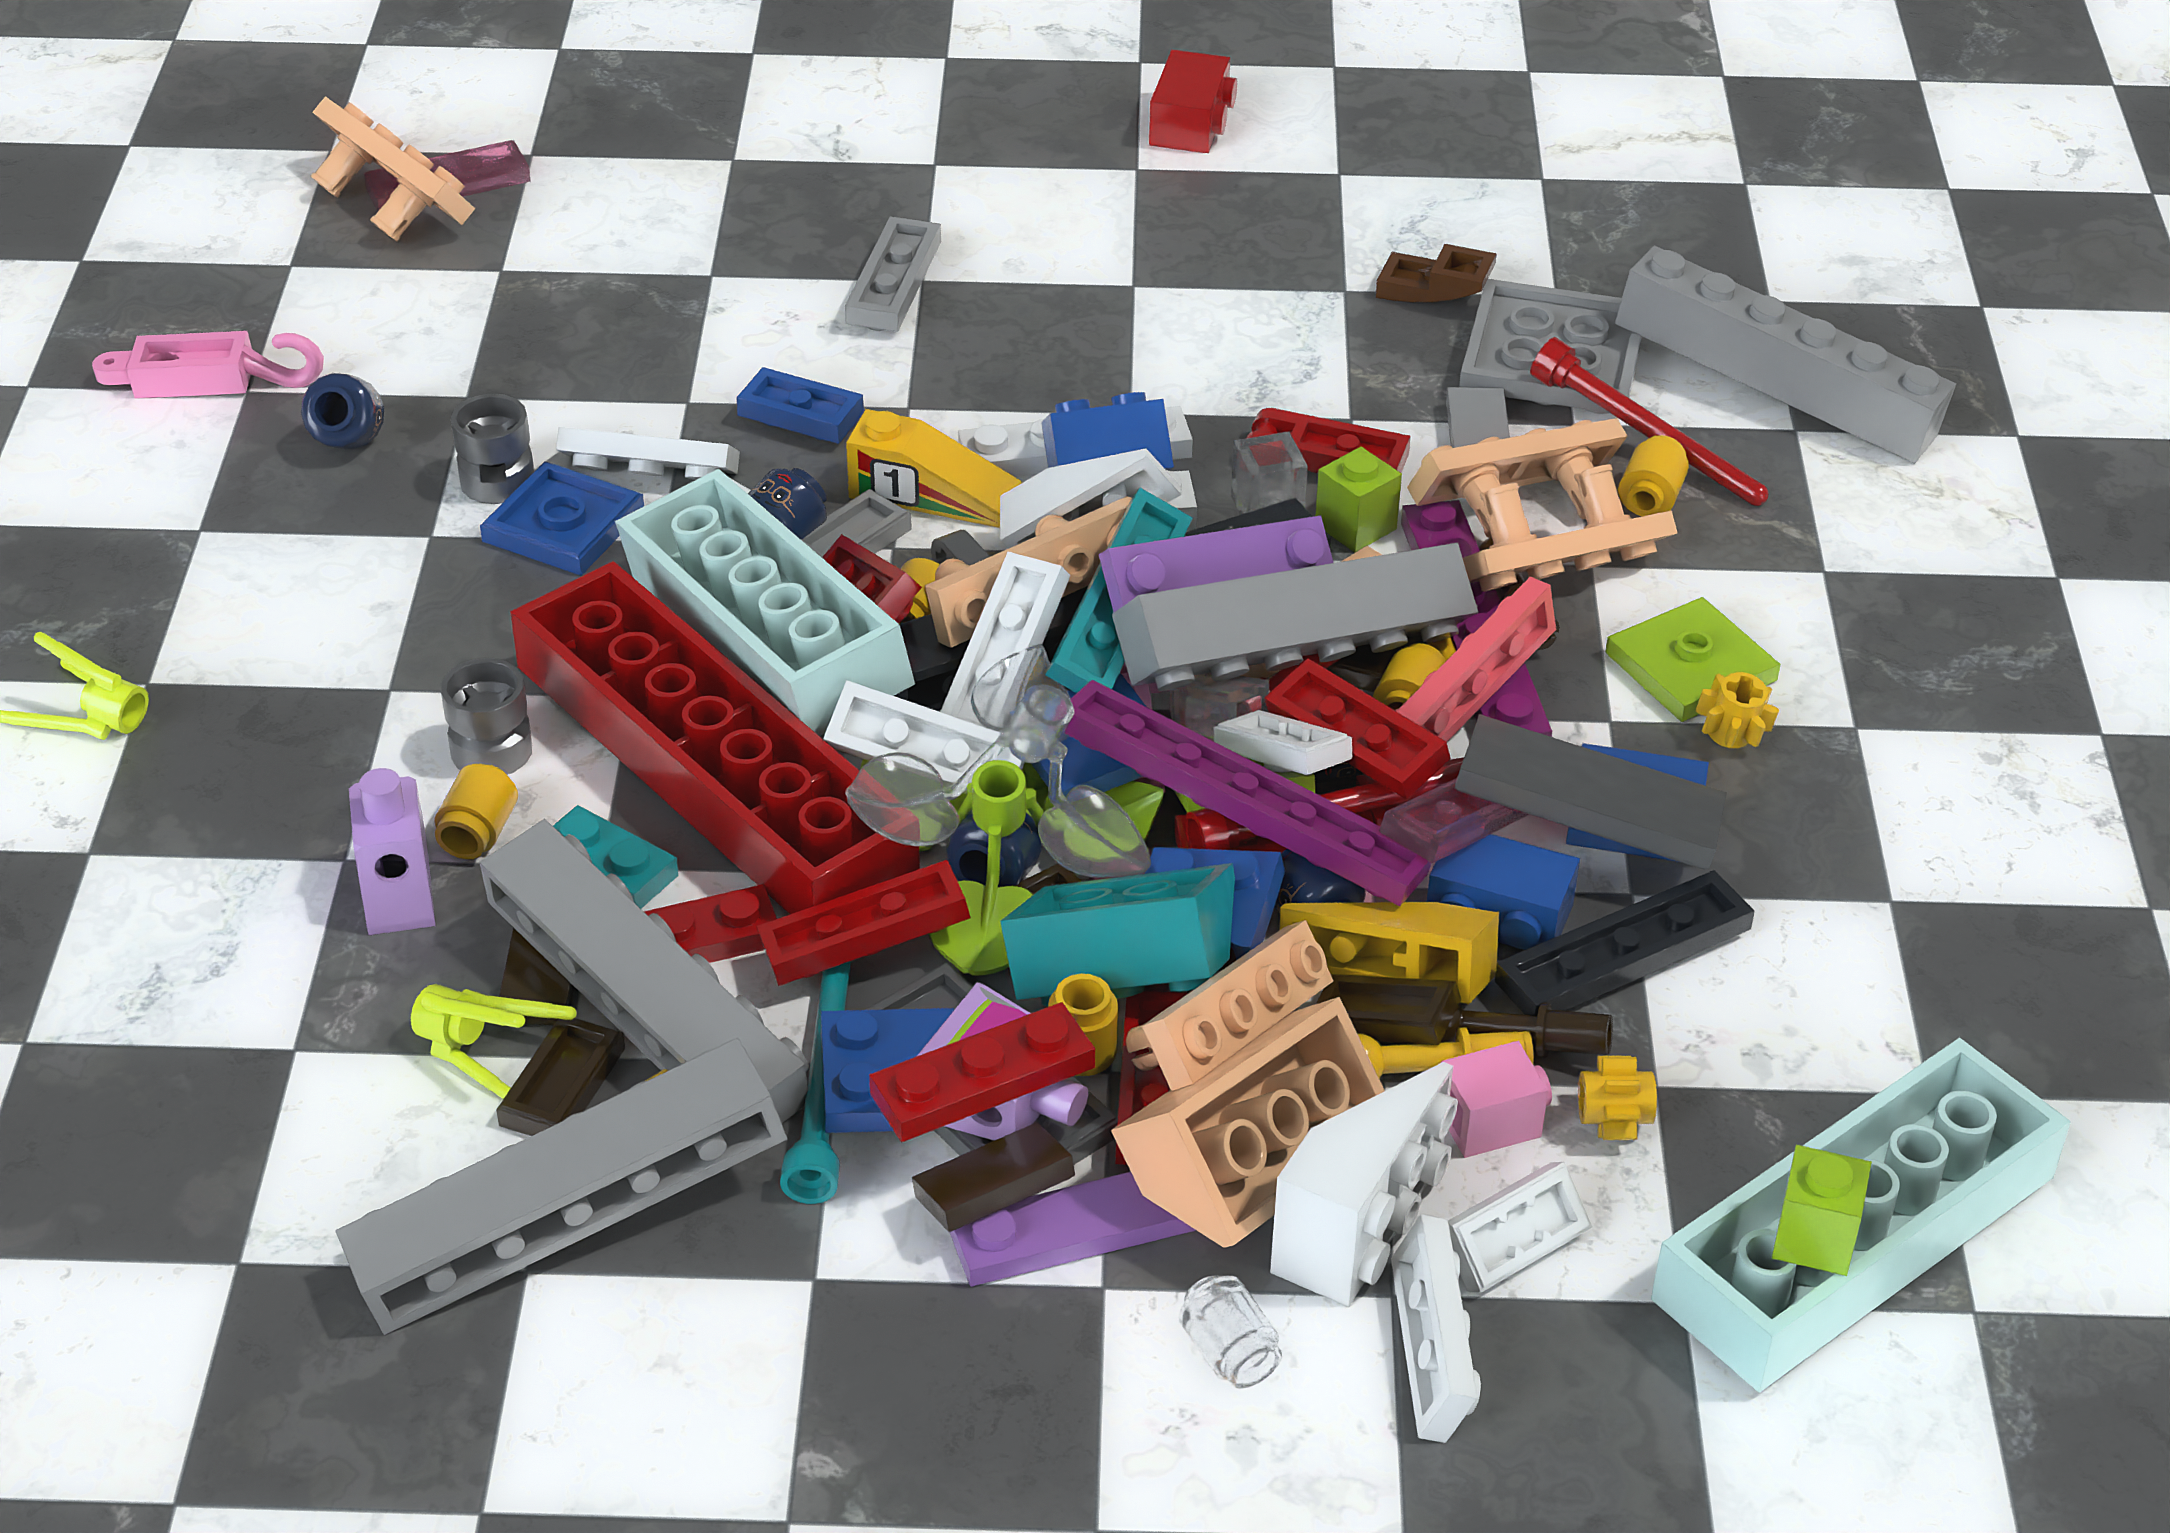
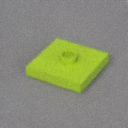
M1704 597L1695 599L1608 636L1605 653L1681 722L1700 715L1695 712L1703 689H1711L1716 674L1726 677L1731 673L1745 672L1758 677L1765 685H1768L1778 680L1781 665Z

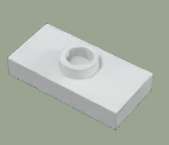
M1261 710L1219 723L1218 726L1213 727L1214 742L1243 757L1263 762L1264 767L1273 772L1294 771L1309 775L1352 759V737L1347 736V734Z
M1550 1162L1448 1220L1453 1251L1459 1255L1460 1274L1468 1292L1485 1291L1593 1228L1565 1162Z

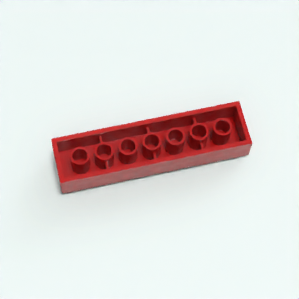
M614 561L510 611L518 668L757 885L764 884L768 895L789 914L920 869L919 821Z

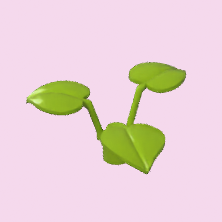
M865 759L862 760L860 771L919 821V852L931 849L940 839L943 830L951 834L972 810L976 825L988 834L986 886L974 881L958 882L966 898L971 919L948 926L936 933H928L930 940L940 954L961 972L976 976L993 974L1009 967L1000 921L1033 895L1022 887H998L1001 837L1012 834L1023 824L1026 810L1029 811L1046 836L1055 837L1061 835L1062 850L1070 859L1084 865L1108 867L1129 860L1140 850L1150 833L1163 802V788L1131 781L1064 808L1051 792L1046 797L1043 811L1036 801V791L1032 788L1026 789V779L1023 771L1014 763L1005 760L989 761L978 767L973 774L972 782L967 785V794Z

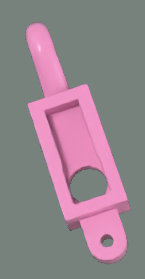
M248 331L145 335L136 337L132 351L103 353L93 360L92 367L96 380L103 385L131 384L134 398L246 393L251 375L283 387H306L315 382L321 374L324 356L314 342L296 333L277 334L272 339V345L277 349L290 347L300 351L306 359V365L301 369L286 368L254 351L251 347Z

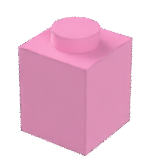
M1519 1041L1441 1061V1063L1445 1062L1453 1065L1450 1096L1458 1100V1105L1449 1132L1464 1158L1542 1136L1546 1106H1549L1552 1101L1551 1086L1544 1069L1539 1065L1534 1066Z

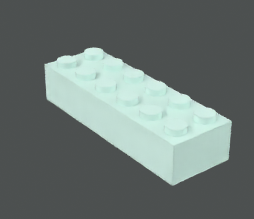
M717 469L615 521L633 578L818 736L825 735L846 680L892 696L915 685L900 625L721 470Z
M1959 1037L1803 1145L1872 1161L1862 1218L1847 1276L1772 1259L1783 1199L1794 1152H1792L1662 1242L1651 1300L1760 1393L2053 1179L2071 1121Z

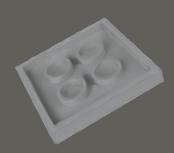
M1488 279L1483 288L1461 369L1459 387L1504 388V395L1508 398L1533 401L1540 405L1555 404L1588 409L1599 414L1609 413L1568 385L1563 389L1556 384L1548 387L1530 375L1532 363L1544 344L1551 338L1557 337L1575 349V357L1581 360L1580 367L1629 398L1642 336L1615 324L1622 298Z

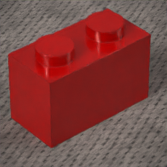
M1171 49L1150 101L1149 146L1209 154L1215 135L1224 134L1228 108H1233L1236 100L1237 78L1230 77V57Z

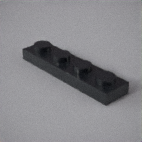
M1713 870L1497 962L1495 982L1525 1015L1538 1016L1539 1007L1542 1002L1550 1003L1552 1010L1565 1011L1751 930L1755 910Z

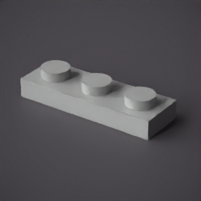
M889 217L845 304L846 324L864 326L875 331H899L941 243L940 223Z

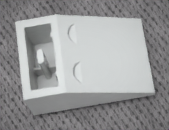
M1442 1062L1309 1130L1277 1177L1270 1273L1347 1307L1351 1305L1365 1282L1374 1285L1378 1281L1389 1257V1243L1396 1232L1402 1235H1406L1409 1232L1421 1205L1422 1191L1427 1184L1436 1187L1447 1170L1452 1148L1444 1144V1139L1454 1120L1458 1100L1450 1096L1453 1065Z

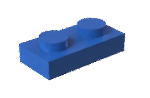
M765 367L758 371L736 397L738 416L837 444L842 441L864 413L863 394Z

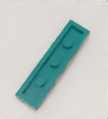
M1140 487L1130 500L1107 549L1184 537L1193 517ZM1101 562L1045 674L1075 693L1079 692L1091 680L1112 689L1125 662L1112 617L1114 612Z

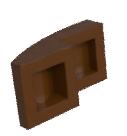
M1444 244L1437 259L1434 260L1392 251L1377 278L1376 298L1403 302H1437L1458 299L1482 292L1496 264L1497 253Z

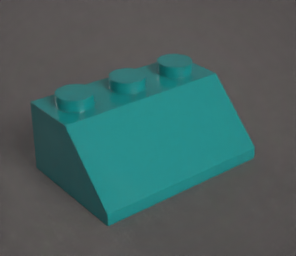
M1233 863L1041 888L1000 921L1016 1000L1040 997L1041 1004L1048 1006L1049 999L1058 984L1063 979L1075 974H1091L1103 979L1109 985L1116 999L1142 993L1146 989L1145 985L1169 983L1171 991L1196 989L1209 980L1230 959L1235 884Z

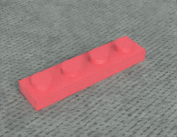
M1529 577L1511 596L1503 599L1497 610L1475 633L1469 634L1463 640L1459 649L1437 671L1431 672L1424 680L1422 686L1395 711L1447 742L1556 631L1551 585Z

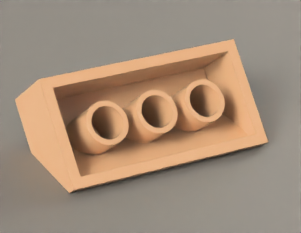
M1340 997L1291 1012L1196 1083L1168 1091L1113 1128L1111 1132L1142 1196L1225 1248L1235 1245L1275 1215L1277 1177L1311 1128L1385 1090Z

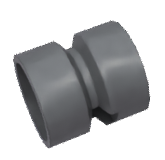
M484 394L467 399L454 409L451 416L454 444L458 453L456 459L462 492L470 499L481 503H503L534 472L525 406L516 398L507 395Z
M494 658L473 659L461 663L450 670L441 682V697L445 720L449 725L447 735L451 759L456 768L461 770L470 764H485L498 767L507 775L514 773L524 766L532 755V737L529 717L527 715L524 678L521 672L509 662Z

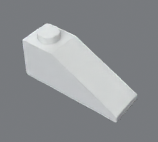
M1147 449L1050 467L1000 496V541L1009 549L1036 537V526L1047 515L1054 514L1063 517L1067 521H1072L1126 496L1133 498L1140 487L1165 502L1180 496L1181 487Z

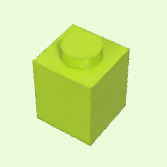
M1360 446L1319 469L1315 516H1321L1324 529L1330 536L1356 553L1397 529L1402 473Z
M1796 1144L1772 1259L1847 1276L1862 1218L1872 1161Z

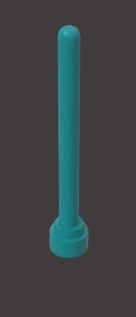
M851 961L822 971L800 1141L796 1142L784 1155L780 1178L782 1191L789 1198L800 1203L818 1204L825 1202L835 1195L838 1188L840 1161L833 1148L828 1144L830 1133H825L821 1011L845 1010Z

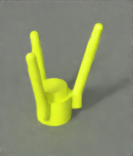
M37 632L34 635V641L60 658V665L64 669L87 682L81 693L80 706L82 710L87 712L88 717L84 719L0 710V723L83 732L105 740L111 729L125 734L133 732L144 719L149 697L145 688L121 679L120 675L101 668L47 634Z
M432 984L424 988L416 998L412 1007L411 1025L416 1035L432 1040L430 1051L432 1056L451 1062L485 1088L504 1099L511 1087L460 1050L461 1046L474 1043L481 1035L485 1022L520 1028L525 1024L523 1015L573 1020L577 1015V1011L571 1006L489 996L469 989L460 992L442 985Z

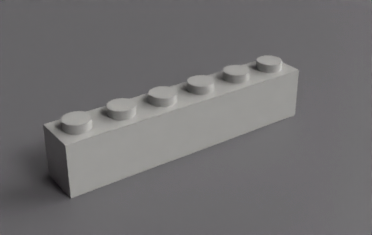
M1655 245L1630 269L1615 324L1914 464L1937 437L1956 387V383L1939 376L1928 367L1908 362L1887 352L1876 343L1862 341L1836 329L1828 321L1812 318L1784 305L1781 300L1775 297L1755 292L1734 282L1732 278L1725 274L1709 271L1685 260L1677 252L1663 250Z
M1458 543L1142 594L1115 611L1112 617L1131 685L1138 686L1156 682L1158 691H1167L1188 685L1195 681L1194 675L1211 673L1213 681H1222L1243 675L1250 671V665L1265 663L1266 670L1270 672L1295 666L1303 662L1302 656L1317 653L1320 662L1337 660L1355 653L1356 646L1370 644L1372 652L1377 653L1400 647L1408 642L1407 637L1421 635L1423 643L1438 642L1459 633L1457 624L1478 613V609Z
M544 818L480 861L488 903L660 1070L666 1069L669 1071L696 1058L707 1050L715 1049L739 1037L772 1097L781 1124L805 1107L808 1091L806 1072L809 1070V1065L800 1048L787 1037L779 1040L764 1025L758 1010L743 995L734 997L720 984L716 972L704 957L699 954L690 956L678 945L670 927L659 915L652 913L648 916L634 903L631 893L620 878L612 873L605 876L592 864L587 850L575 836L568 834L564 837Z
M738 1037L715 1049L707 1050L696 1058L648 1081L640 1082L631 1089L592 1108L573 1114L564 1121L523 1141L504 1147L497 1153L452 1175L437 1179L429 1186L381 1209L373 1210L360 1219L335 1230L360 1293L381 1331L386 1335L787 1140L772 1097Z

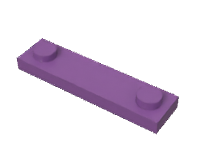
M1321 516L1108 548L1099 554L1113 612L1142 594L1333 563Z
M1127 1172L1030 1196L949 1233L971 1287L1196 1230L1142 1196L1132 1173Z

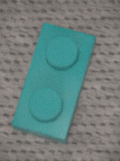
M579 805L575 806L553 825L564 837L568 834L575 836L587 850L592 864L605 876L612 873L620 878L631 893L634 903L640 909L679 876L677 857Z

